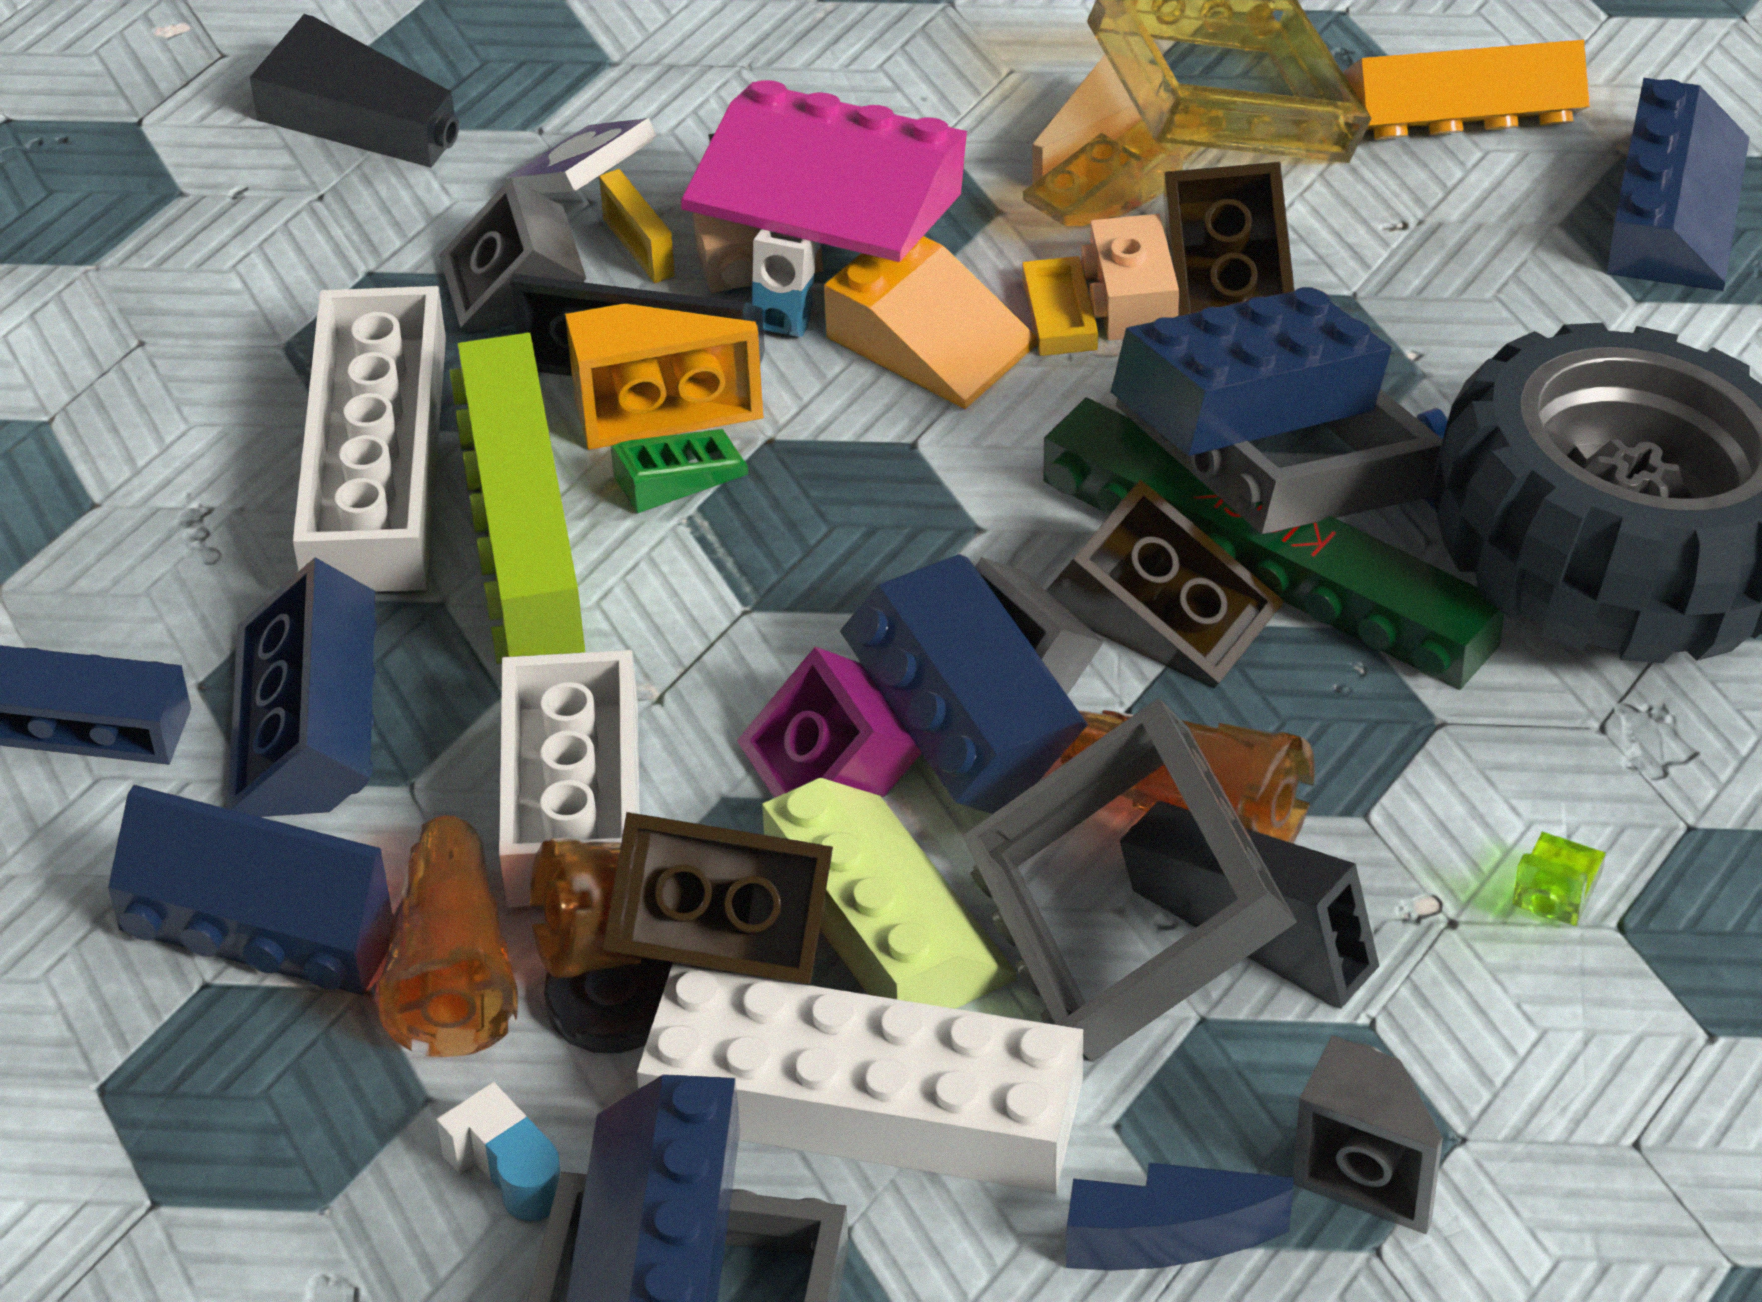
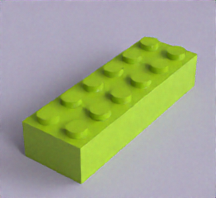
M530 333L458 343L461 368L449 369L454 405L466 404L467 408L456 410L461 449L473 448L472 451H465L462 455L467 490L480 489V493L470 494L469 496L474 532L487 531V537L476 539L482 576L494 574L495 581L483 582L488 617L490 621L502 620V625L491 627L496 665L502 664V657L586 653L577 579Z

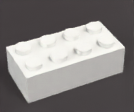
M632 650L502 657L499 857L507 907L611 901L626 812L640 814L638 702Z

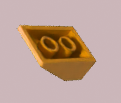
M925 236L916 243L900 262L861 253L824 284L826 337L963 409L969 407L1037 345V336L943 245Z
M619 304L565 314L575 404L588 450L608 447L629 440L675 435L764 418L759 339L756 322L631 304Z

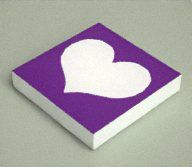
M649 118L587 125L509 175L506 179L508 181L510 178H513L540 194L576 191L653 141L657 135Z

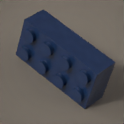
M1301 287L1293 292L1270 297H1254L1247 302L1224 307H1208L1196 313L1173 318L1162 317L1154 322L1127 327L1110 392L1186 455L1190 456L1232 446L1236 443L1252 441L1374 411L1392 347L1372 333L1366 323L1352 318L1331 302L1330 297L1323 291L1313 287Z

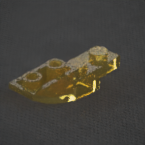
M1178 92L1117 139L1113 140L1101 132L1023 191V200L1064 226H1084L1091 224V220L1121 216L1164 192V172L1183 170V161L1221 133V116L1183 93Z

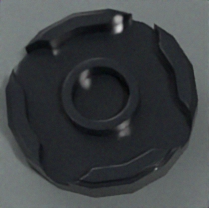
M605 933L579 940L566 949L567 956L560 960L557 966L554 961L546 973L544 987L545 1009L553 1029L569 1044L593 1053H623L646 1046L672 964L674 963L603 951Z

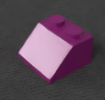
M814 647L737 740L774 798L819 778L880 795L882 798L887 795L921 755V751L863 665L818 647Z

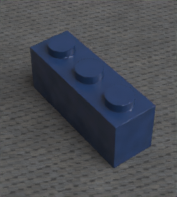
M0 645V746L170 765L192 709L182 665Z

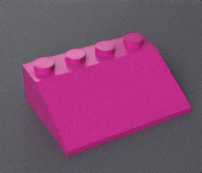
M761 80L752 82L730 102L681 199V209L900 262L961 195L967 131L948 127L945 121L938 118L924 117L913 119L896 115L890 108L881 105L861 107L840 102L837 96L829 93L805 94L788 90L784 84L777 81Z

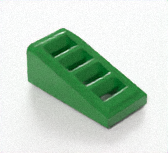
M723 429L629 440L611 446L613 476L637 514L748 475V465ZM718 451L723 459L711 460L708 454ZM697 459L698 462L689 463L688 461Z

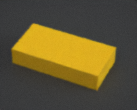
M620 169L600 175L603 220L654 284L674 277L675 269L671 231Z
M1080 256L1022 262V280L1034 333L1037 336L1039 355L1047 356L1098 350V330Z

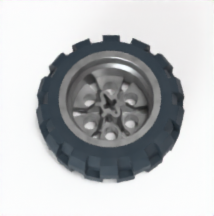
M1603 322L1563 324L1553 337L1547 338L1533 331L1506 343L1491 359L1488 358L1465 381L1451 406L1435 463L1431 493L1444 546L1459 572H1475L1479 595L1510 619L1522 614L1542 625V636L1581 651L1585 650L1587 644L1618 650L1620 660L1664 663L1673 652H1687L1698 661L1732 652L1748 637L1756 639L1762 634V384L1750 376L1749 365L1714 347L1705 352L1677 342L1679 336L1677 334L1636 326L1634 332L1631 333L1609 331Z

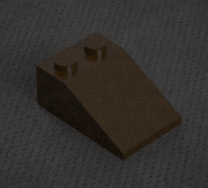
M1281 162L1164 172L1163 201L1168 249L1179 288L1178 316L1200 312L1208 307H1224L1247 302L1254 297H1270L1295 291Z
M1141 479L1046 590L1093 632L1212 688H1215L1285 602Z
M626 812L603 951L810 985L833 846Z

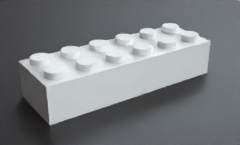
M438 286L320 290L293 535L298 571L316 557L375 590V592L427 590L446 344Z
M672 964L637 1070L638 1088L640 1089L663 1074L736 1078L740 1122L739 1140L1056 1193L1083 1080V1029Z

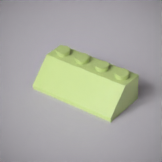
M819 778L762 804L764 835L833 846L820 930L868 995L956 1009L1016 980V970L880 795Z

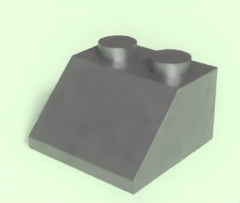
M510 178L439 254L460 328L469 333L515 324L510 289L512 274L584 282L586 279L563 206L513 178Z
M981 557L975 568L1066 694H1069L1104 642L1023 570Z
M1334 1035L1331 1036L1299 1098L1293 1185L1427 1234L1432 1224L1443 1137L1400 1059L1384 1054L1371 1045L1356 1044Z

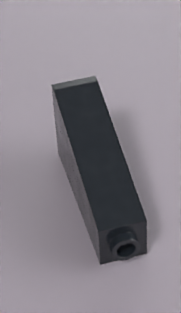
M303 14L250 76L257 121L432 168L446 149L454 145L458 136L459 120L454 114L452 91L311 15Z
M1158 800L1119 840L1133 891L1196 928L1238 899L1191 811ZM1245 828L1297 921L1293 926L1247 957L1329 1005L1342 1009L1380 966L1356 863Z

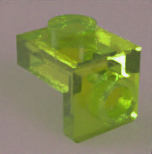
M1542 831L1532 853L1523 854L1518 863L1512 905L1529 910L1538 916L1552 918L1577 927L1603 872L1606 852Z

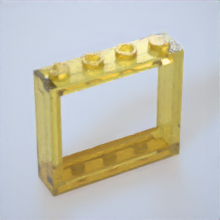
M1096 0L1086 21L1152 138L1157 143L1350 163L1372 119L1297 0ZM1274 10L1284 11L1280 21H1277L1274 15H1272ZM1153 39L1268 52L1294 96L1178 83Z

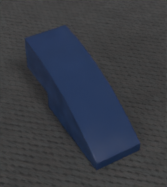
M1150 1162L1148 1164L1146 1186L1073 1178L1066 1229V1268L1110 1271L1164 1268L1206 1261L1254 1247L1289 1232L1294 1178Z

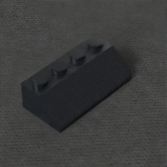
M512 274L510 279L516 334L530 333L537 372L572 376L565 314L619 304L754 321L758 328L760 365L765 353L762 308L746 302L521 274Z

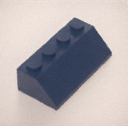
M1643 77L1614 222L1608 275L1724 291L1750 137L1701 85L1681 83L1673 79L1658 80Z
M955 555L878 584L840 630L844 639L956 803L994 814L1038 783L1088 726V723L970 559L964 555Z
M316 557L238 624L227 809L258 817L329 813L351 794L359 793L371 777L373 763L371 761V730L374 724L372 692L376 673L373 666L374 635L377 629V622L375 620V590Z
M134 784L128 792L108 885L120 931L127 932L140 940L149 941L154 939L184 947L200 956H217L247 964L263 973L277 972L311 981L323 989H340L364 995L396 937L381 848Z
M663 1074L597 1114L566 1302H718L740 1136L736 1078Z

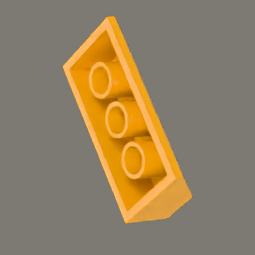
M1584 39L1361 58L1343 71L1344 85L1357 131L1374 130L1375 140L1407 137V127L1429 126L1430 135L1463 132V123L1484 121L1485 130L1510 129L1519 127L1518 118L1539 116L1540 126L1567 124L1574 122L1573 113H1578L1590 107Z

